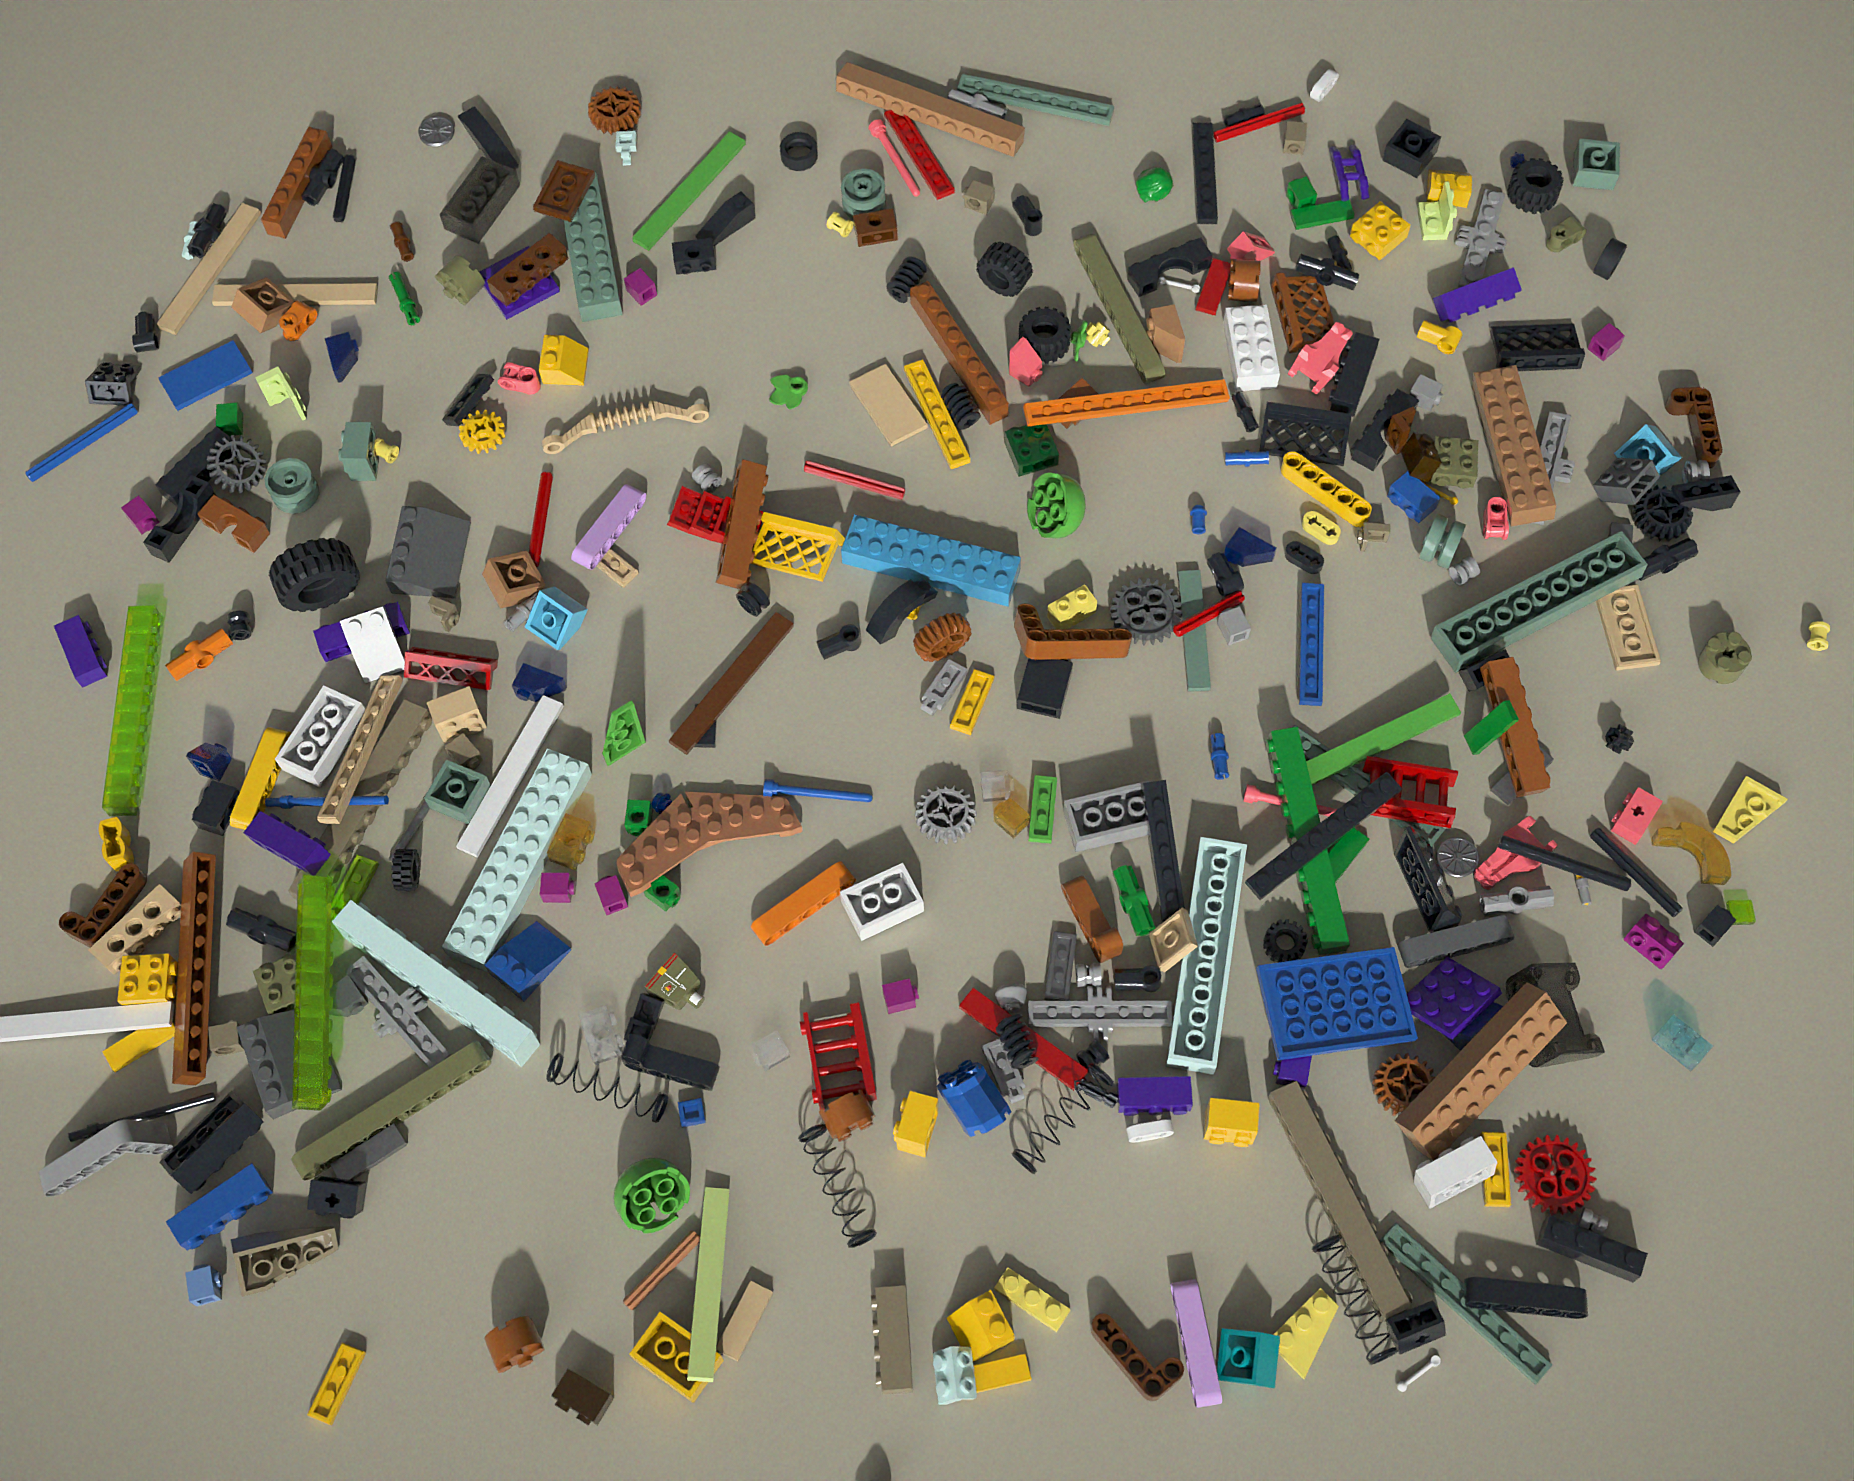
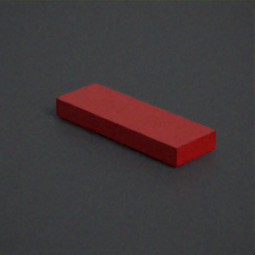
M1213 258L1196 306V311L1216 316L1231 273V263Z

